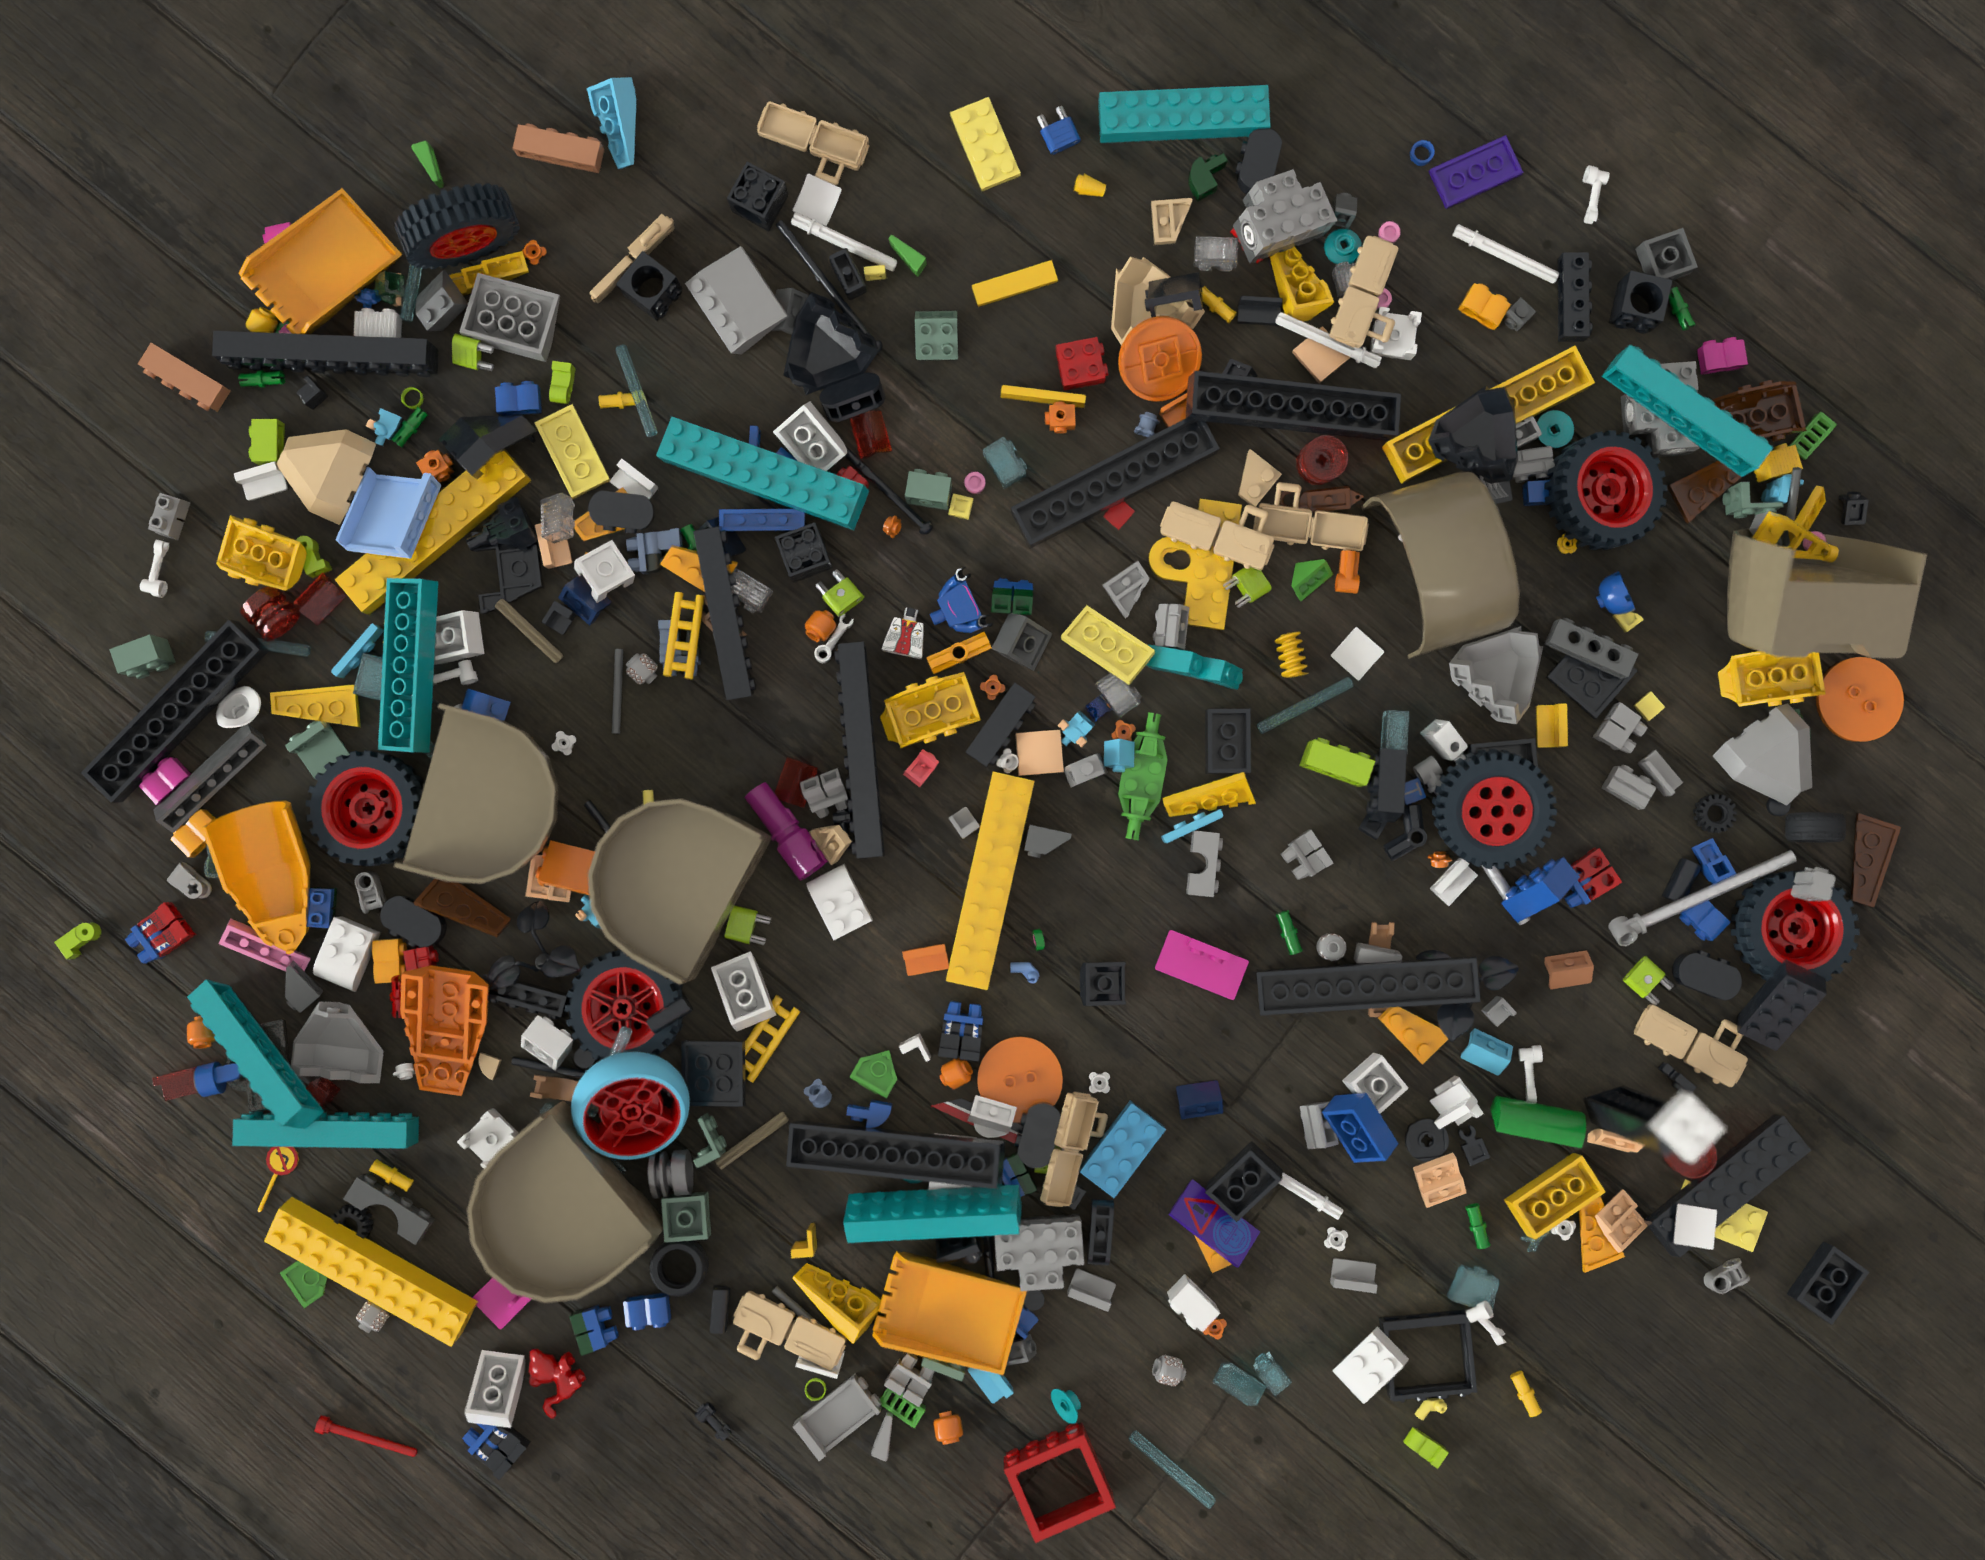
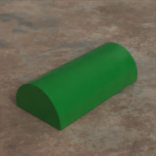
M1496 1096L1493 1099L1490 1109L1497 1132L1582 1148L1586 1134V1117L1583 1112L1502 1096Z

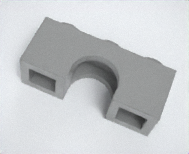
M1192 831L1190 852L1203 855L1206 860V866L1198 874L1188 873L1186 894L1214 897V893L1218 892L1219 881L1215 880L1216 872L1220 871L1221 859H1217L1218 850L1221 851L1223 845V838H1219L1220 833Z

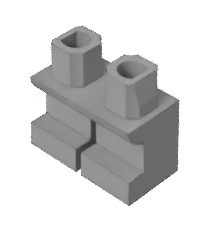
M160 493L157 497L148 529L159 535L179 540L184 522L177 520V518L185 520L191 502Z
M1620 702L1612 706L1604 719L1605 721L1601 723L1593 738L1599 742H1604L1613 750L1631 753L1636 743L1628 737L1631 733L1641 737L1648 727L1640 721L1642 717Z
M838 768L821 774V782L818 776L800 782L802 793L812 813L815 812L819 818L829 814L828 807L835 804L837 810L840 811L848 807L846 789Z
M1311 829L1288 844L1289 847L1281 853L1286 863L1297 858L1301 864L1292 870L1297 880L1307 876L1312 877L1324 868L1334 864L1325 849L1320 847L1322 845Z
M907 1353L902 1360L899 1359L886 1378L884 1386L900 1396L903 1393V1398L919 1407L932 1384L934 1371L922 1367L921 1371L914 1368L918 1357Z

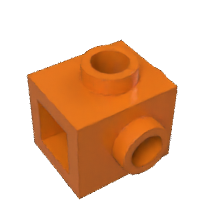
M1054 402L1053 405H1049V412H1045V425H1049L1050 431H1054L1056 434L1067 433V430H1075V404L1066 405V402Z
M439 450L427 452L423 459L416 462L422 474H432L439 482L447 480L450 474L454 472L451 467L453 462L447 453L443 454Z

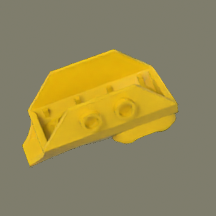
M230 515L216 564L220 569L227 571L228 576L246 579L245 583L254 586L262 584L286 591L299 581L307 553L301 542L274 532L275 528L267 525H261L260 527L255 520L249 518L242 520Z
M1761 651L1731 656L1730 662L1718 672L1721 696L1735 701L1739 707L1768 703V707L1782 705L1783 700H1790L1791 704L1804 702V697L1826 695L1819 653L1810 652L1806 657H1777Z
M964 672L938 679V676L926 679V683L918 686V683L906 686V691L884 700L886 707L880 716L888 740L898 743L900 748L923 740L925 744L937 740L936 736L944 733L945 737L957 733V728L981 720Z

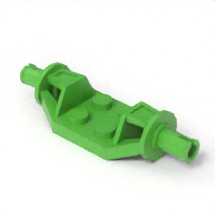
M1148 712L1145 731L1136 732L1137 737L1133 741L1135 742L1134 767L1126 768L1125 772L1121 773L1118 797L1123 810L1121 816L1129 819L1125 837L1127 839H1132L1134 831L1133 840H1139L1141 823L1144 820L1151 821L1150 815L1161 799L1168 759L1163 742L1166 737L1158 734L1160 714H1155L1153 722L1154 713ZM1142 738H1144V739H1143V742H1142V745H1141V748H1140V750H1138L1139 747H1140ZM1129 799H1131V814L1129 813Z

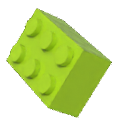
M1323 738L1307 742L1299 766L1357 787L1367 786L1375 761L1370 759V755L1362 752L1351 753L1350 748L1342 745L1331 746L1329 745L1330 741Z

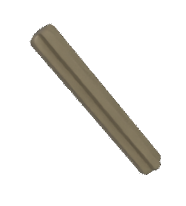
M500 599L495 604V608L554 663H558L563 658V654L504 599Z
M784 1112L776 1115L725 1152L721 1157L715 1160L716 1165L720 1169L725 1168L789 1121L787 1115Z

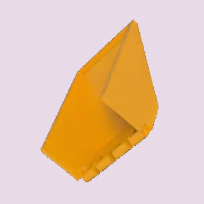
M341 188L250 254L244 261L239 274L241 275V280L251 290L259 288L255 295L267 307L272 304L275 305L270 311L282 324L289 320L290 323L286 328L292 334H311L354 299V295L358 294L361 289L366 288L395 263L402 254L344 189Z
M896 1251L890 1269L897 1271V1273L888 1274L884 1288L885 1291L891 1292V1294L882 1295L878 1309L879 1312L885 1313V1315H877L873 1327L872 1336L879 1345L885 1348L1004 1375L1027 1291H1020L1018 1286L948 1263L938 1264L936 1259L904 1251Z

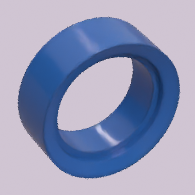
M1426 140L1416 142L1410 151L1412 162L1419 166L1427 165L1435 153L1433 145ZM1420 146L1427 148L1429 158L1419 160L1415 156V149Z

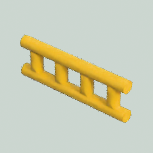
M675 592L663 676L671 677L672 670L685 672V679H693L705 596L696 595L695 601L683 600V593ZM681 608L694 610L692 622L680 620ZM678 629L691 630L689 643L677 641ZM675 649L688 651L687 663L674 662Z
M777 995L772 1000L775 1012L785 1019L779 1030L768 1023L771 1019L769 1018L757 1023L745 1041V1056L751 1048L761 1054L755 1065L745 1059V1070L750 1072L747 1079L754 1083L801 1012L795 1007L789 1012L780 1006L783 999ZM763 1030L773 1036L767 1048L756 1041Z

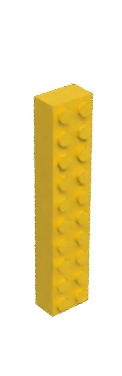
M1573 346L1491 389L1506 387L1510 399H1514L1515 421L1517 424L1530 416L1534 417L1587 390L1595 381L1576 346ZM1450 410L1389 440L1382 446L1401 484L1448 461L1447 459L1442 461L1435 457L1428 440L1436 420Z
M506 449L494 455L480 469L483 475L478 480L466 470L438 493L411 559L366 553L335 579L361 612L370 615L386 602L387 578L414 579L497 510V505L509 500L531 481Z
M997 772L992 773L946 977L948 982L988 990L1034 786L1033 780Z
M294 1197L289 1198L278 1209L264 1240L269 1245L450 1347L453 1346L463 1333L478 1303L477 1300L367 1238L362 1239L356 1235V1232L340 1223L336 1224L328 1216Z

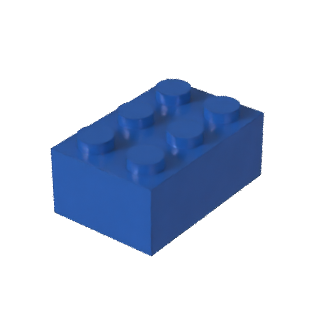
M1564 857L1557 861L1552 859L1542 869L1540 867L1534 869L1528 877L1526 875L1521 876L1515 882L1517 884L1516 887L1510 888L1505 893L1507 897L1501 904L1518 923L1560 901L1580 876Z
M1367 1093L1334 1096L1322 1111V1114L1354 1163L1386 1161L1399 1144Z

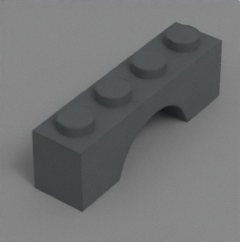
M370 1174L358 1176L343 1200L359 1210L374 1204L387 1206L397 1217V1234L414 1245L423 1240L435 1221L429 1211L423 1208L418 1209L410 1199L399 1197L395 1194L394 1189L377 1183V1179Z

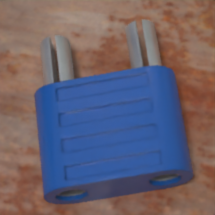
M1063 106L1056 108L1061 120L1048 125L1043 114L1041 117L1040 115L1037 117L1042 128L1040 132L1051 155L1072 147L1081 141L1071 117H1067Z

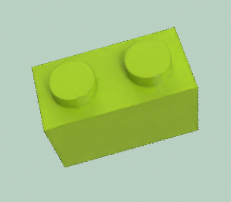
M251 419V426L249 427V436L251 438L249 457L251 461L257 465H264L274 461L277 463L284 449V423L278 419Z

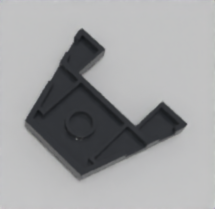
M471 532L472 536H474V535H476V534L479 533V532ZM488 543L474 550L475 552L496 550L500 592L479 595L481 614H487L496 610L495 604L500 599L510 603L543 587L539 546L537 544H531L519 550L514 543L508 545L498 544L494 547Z

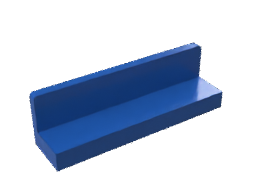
M796 509L719 510V526H722V530L792 531L805 526L806 513Z

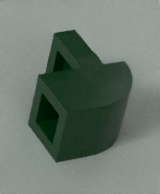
M1224 153L1219 156L1215 154L1209 157L1206 163L1200 156L1193 163L1188 182L1189 188L1197 202L1216 192L1218 184L1212 175L1226 167L1228 160Z

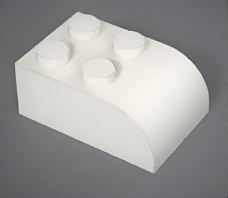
M811 402L800 407L773 431L797 461L824 471L829 470L847 454V448L842 439Z
M462 610L436 618L434 665L484 654L479 612Z
M845 863L806 883L810 895L833 940L873 921Z
M342 916L334 917L316 958L313 974L356 992L372 955V941L378 940L381 932Z
M751 951L711 967L731 1026L736 1031L776 1016L761 971Z
M1377 1326L1332 1371L1364 1404L1403 1368L1409 1359Z
M481 1351L465 1409L468 1422L511 1428L524 1378V1355Z

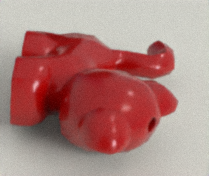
M532 1349L530 1351L529 1363L530 1386L538 1387L552 1381L557 1386V1395L546 1398L543 1404L545 1414L552 1419L556 1417L557 1413L551 1408V1405L569 1399L578 1388L582 1387L581 1383L586 1377L581 1369L571 1371V1365L575 1362V1359L570 1352L564 1353L560 1361L557 1362L552 1354L543 1353L539 1349Z

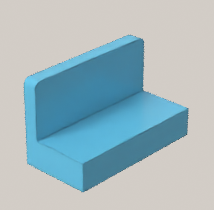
M1474 1028L1470 1033L1468 1046L1461 1053V1058L1495 1075H1500L1511 1062L1513 1046Z
M968 1368V1372L991 1403L994 1404L1003 1396L1007 1399L1013 1394V1387L1004 1375Z

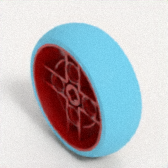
M624 1052L606 1057L586 1071L574 1090L571 1116L577 1133L594 1151L615 1159H639L661 1151L676 1139L686 1123L690 1097L683 1077L669 1062L648 1053ZM663 1087L674 1097L670 1108L663 1106V1097L660 1093ZM590 1103L598 1106V1114L601 1118L600 1124L595 1122L587 1113Z

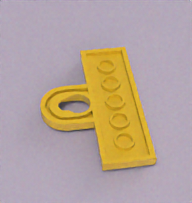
M1207 499L1199 500L1198 510L1219 517L1221 519L1219 527L1222 528L1226 520L1239 525L1241 504ZM1169 537L1158 540L1152 546L1149 553L1150 568L1155 575L1162 579L1187 583L1184 606L1189 607L1188 625L1224 630L1230 589L1226 590L1227 586L1223 587V584L1232 578L1234 561L1230 560L1227 562L1224 560V557L1214 554L1213 546H1211L1209 551L1199 548L1194 550L1191 548V545L1180 541L1172 542ZM1177 550L1185 551L1190 557V565L1183 570L1174 569L1171 565L1164 562V555Z

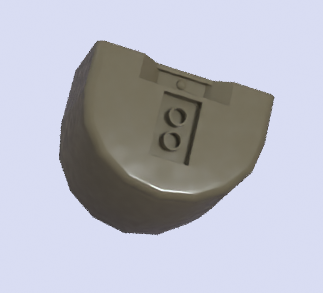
M1457 472L1370 497L1361 506L1363 511L1383 505L1390 513L1403 540L1420 595L1423 615V642L1418 650L1408 654L1409 659L1499 632L1513 624L1519 613L1520 597L1514 556L1499 510L1487 487L1474 473Z
M1749 529L1733 531L1727 590L1728 634L1732 641L1777 657H1806L1810 652L1858 653L1871 658H1901L1905 655L1927 554L1860 539L1824 534L1826 542L1838 547L1839 550L1836 560L1829 563L1818 559L1793 558L1794 549L1752 539L1753 534ZM1783 532V534L1781 535V540H1782V542H1783L1784 532ZM1801 542L1796 550L1806 551Z
M439 704L438 708L444 709L445 713L404 862L395 863L394 867L445 881L484 883L517 872L542 851L557 821L559 786L550 759L527 732L504 720Z
M682 799L648 802L619 817L598 842L588 872L591 910L606 938L630 958L680 985L694 980L706 962L723 925L743 888L754 873L772 836L736 816Z
M561 1101L538 1117L495 1154L476 1178L467 1209L470 1241L486 1272L513 1294L544 1303L579 1299L606 1284L647 1250L664 1230L663 1217L643 1193L626 1180L607 1156L594 1151L582 1140L575 1129L571 1116V1107L564 1101Z

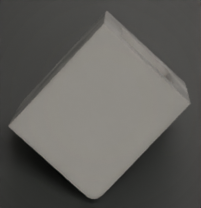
M967 807L962 808L949 817V820L962 839L980 828Z
M1498 996L1481 1010L1497 1027L1510 1015L1515 1016L1517 1014L1504 998Z

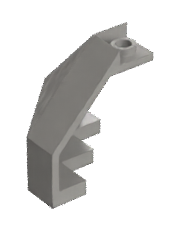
M1520 626L1463 645L1449 663L1452 681L1457 686L1462 685L1469 692L1468 696L1480 707L1484 705L1492 713L1490 716L1496 721L1517 724L1530 707L1543 650V646H1539L1538 633L1523 632Z
M1788 703L1772 709L1767 718L1752 723L1743 730L1744 732L1736 739L1733 737L1729 739L1713 755L1715 760L1733 780L1785 805H1788L1800 792L1812 788L1810 727Z
M319 1002L294 1040L291 1068L297 1076H320L329 1080L380 1083L384 1051L350 1005L340 1002Z

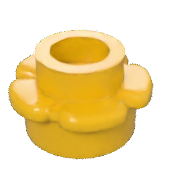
M1563 534L1557 540L1558 550L1563 554L1574 553L1577 549V539L1568 540L1564 537L1565 534Z

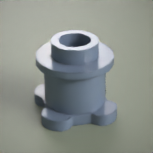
M1145 412V414L1139 416L1140 422L1138 427L1136 426L1134 433L1148 438L1155 434L1154 430L1156 424H1159V420L1156 419L1157 416L1155 414Z
M820 1079L814 1080L812 1085L804 1089V1094L809 1096V1100L816 1108L827 1106L832 1099L831 1092L826 1086L822 1085Z

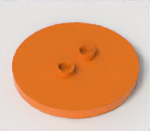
M1169 316L1149 318L1135 326L1122 343L1118 359L1122 380L1135 395L1149 401L1172 399L1188 388V377L1194 371L1200 370L1202 361L1201 344L1195 332L1183 321Z
M1854 657L1836 663L1823 675L1826 695L1816 696V706L1822 722L1836 736L1853 742L1871 741L1884 736L1897 724L1904 705L1903 690L1895 673L1882 662L1867 657Z
M1023 1036L1010 1037L995 1044L983 1057L978 1070V1090L981 1097L1017 1107L1013 1122L1020 1123L1023 1112L1027 1113L1028 1108L1038 1102L1056 1104L1063 1084L1061 1066L1055 1054L1042 1042Z

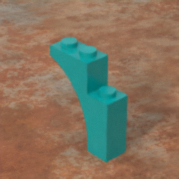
M1148 645L1155 650L1154 656L1145 665L1151 669L1184 675L1238 690L1239 684L1242 682L1243 669L1225 660L1202 657L1190 651Z

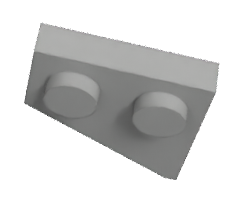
M1136 561L1102 585L1122 616L1126 619L1150 578L1139 561Z

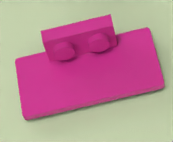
M1169 930L1155 969L1234 1000L1249 961Z
M494 1278L473 1297V1299L478 1301L476 1306L499 1329H502L531 1300L530 1298L513 1294Z

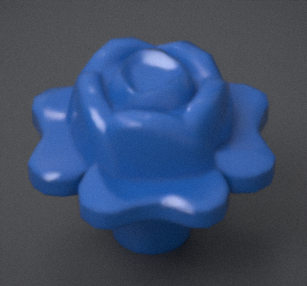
M364 288L354 295V298L363 304V308L372 309V305L381 301V298L373 289Z

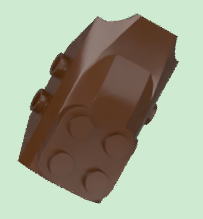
M1773 380L1759 383L1760 386L1752 388L1751 385L1739 387L1736 392L1712 399L1717 408L1729 412L1734 420L1747 425L1752 433L1762 436L1766 440L1772 439V442L1785 439L1786 435L1807 431L1795 381L1773 383Z

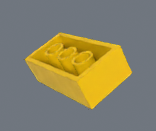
M1572 1153L1505 1198L1504 1201L1526 1236L1536 1240L1604 1194L1605 1190L1584 1157Z

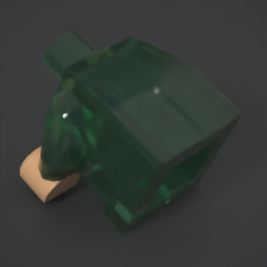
M387 271L379 273L375 279V296L380 297L386 303L393 304L395 307L401 306V297L404 296V287L402 286L404 285V275Z

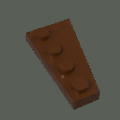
M1716 461L1667 487L1687 524L1717 497L1722 495L1732 484L1737 482L1741 476L1720 461Z
M1860 813L1856 814L1850 898L1853 902L1874 908L1901 830L1900 826Z
M434 878L414 901V905L495 937H498L511 922L510 917L459 882Z

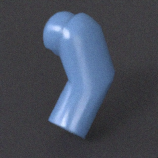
M1030 962L1010 963L1011 973H1022L1027 978V981L1032 984L1038 981L1039 972Z

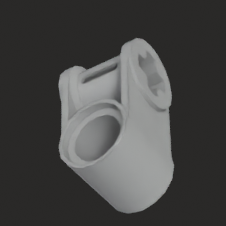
M180 862L167 878V881L191 899L206 898L212 892V886L209 881L184 862Z
M368 871L356 876L355 886L363 913L366 914L370 910L382 908L387 899L378 874ZM365 876L371 879L369 887L364 884Z
M1734 1258L1707 1272L1704 1276V1284L1707 1288L1719 1294H1724L1750 1281V1277L1745 1274L1741 1266V1259ZM1720 1277V1283L1715 1287V1280Z

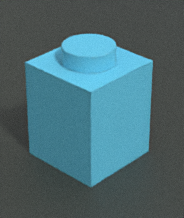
M1124 739L1104 741V767L1112 768L1113 772H1125L1126 768L1134 767L1135 742Z

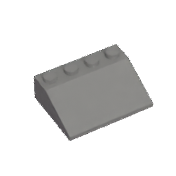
M741 246L700 270L685 283L731 354L742 355L789 317Z
M478 273L459 332L463 336L481 340L482 344L493 346L495 349L546 362L553 341L560 295Z

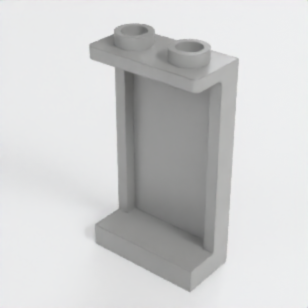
M856 1373L794 1421V1430L818 1461L823 1459L830 1449L875 1414L881 1413V1400L875 1393L871 1394L867 1389L869 1386L862 1376L858 1377Z

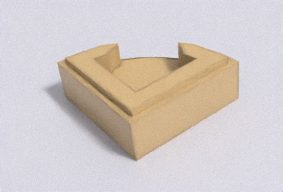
M481 1052L479 1055V1066L482 1073L487 1078L494 1080L502 1059Z

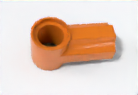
M1351 550L1341 551L1339 573H1337L1335 580V592L1358 593L1360 552Z

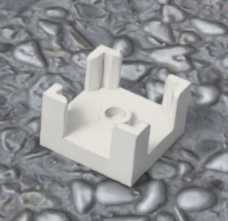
M1379 307L1376 313L1394 319L1395 326L1388 342L1383 343L1375 338L1371 339L1370 352L1383 357L1412 360L1417 352L1415 337L1417 326L1421 322L1422 312L1411 311L1407 316L1388 313L1390 308ZM1374 318L1372 332L1382 335L1386 323Z
M612 540L575 560L574 564L577 574L579 576L583 574L592 588L591 595L596 603L605 599L609 591L624 584V588L631 585L635 574Z
M494 1108L488 1110L480 1118L481 1120L457 1141L463 1149L469 1147L483 1161L480 1164L483 1169L500 1149L519 1134Z

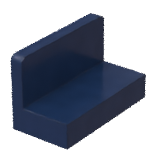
M581 575L565 584L558 598L590 626L596 621L599 613L611 604V600L606 597L596 603L591 595L592 588L585 577Z
M1217 1080L1176 1087L1181 1120L1223 1114V1100Z

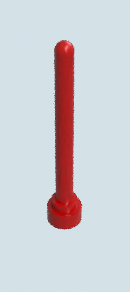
M324 1415L319 1417L315 1427V1432L324 1435L325 1433L329 1434V1432L411 1457H415L418 1453L416 1448L334 1424L330 1417Z

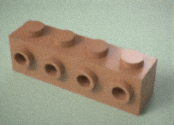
M518 124L513 144V150L517 156L595 173L600 172L604 154L603 145L594 137H587L585 139L571 132L562 134L552 128H546V130L538 129L533 124H525V126Z
M150 343L138 362V365L145 368L143 373L153 379L156 376L163 379L161 381L163 385L172 390L174 387L180 389V395L190 401L192 397L198 400L197 405L207 411L211 408L218 412L231 391L153 343Z

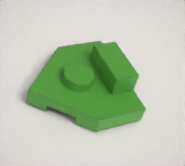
M890 1051L860 1058L849 1078L873 1093L887 1099L897 1081Z
M296 1261L280 1272L303 1308H306L324 1295L328 1277L300 1261Z

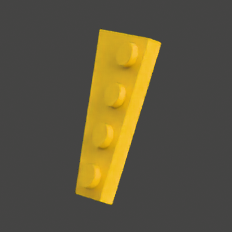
M357 685L270 693L272 714L361 727Z
M1244 772L1162 798L1169 817L1197 813L1198 809L1203 808L1208 811L1217 810V806L1229 805V808L1238 807V803L1248 802V805L1256 804Z

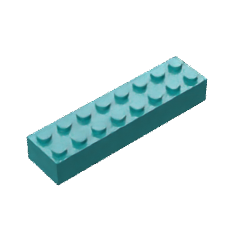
M1268 85L1099 93L1100 143L1249 137L1250 133L1256 129H1270Z
M1629 345L1620 352L1602 375L1604 379L1741 477L1758 469L1773 449L1764 437L1752 433L1747 425L1738 423L1729 412L1717 408L1711 399L1699 395L1693 386L1685 385L1676 374L1667 372L1658 361L1646 357L1643 351L1636 346L1632 347Z
M387 578L378 750L430 753L438 581Z
M206 979L187 997L192 1003L191 1008L204 1019L202 1020L203 1024L215 1034L214 1039L216 1042L224 1046L227 1051V1057L238 1065L239 1073L251 1083L250 1088L263 1099L262 1104L275 1115L274 1120L282 1127L306 1129L324 1112L230 985Z
M249 1111V1113L241 1114V1117L233 1120L232 1146L408 1148L419 1142V1117H412V1113H399V1116H391V1113L384 1112L369 1116V1112H358L356 1115L348 1116V1112H335V1115H327V1112H323L306 1129L280 1126L274 1120L275 1115L272 1111L271 1114H263V1111Z
M1004 1185L997 1189L962 1187L849 1194L843 1221L847 1243L1020 1234L1022 1209L1019 1185Z

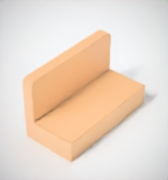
M561 522L548 526L544 523L536 524L535 529L544 567L551 569L572 564L573 561L564 523Z

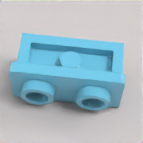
M1785 474L1768 483L1763 491L1761 501L1763 503H1787L1792 474ZM1800 479V486H1802L1804 480Z

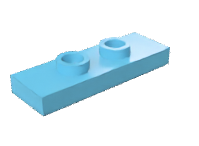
M372 623L335 665L331 673L336 677L344 679L351 669H355L361 663L362 656L374 648V642L384 630Z
M1221 809L1208 815L1202 812L1193 816L1194 821L1188 824L1183 821L1174 825L1175 830L1162 835L1161 838L1164 843L1171 842L1223 818L1224 815Z

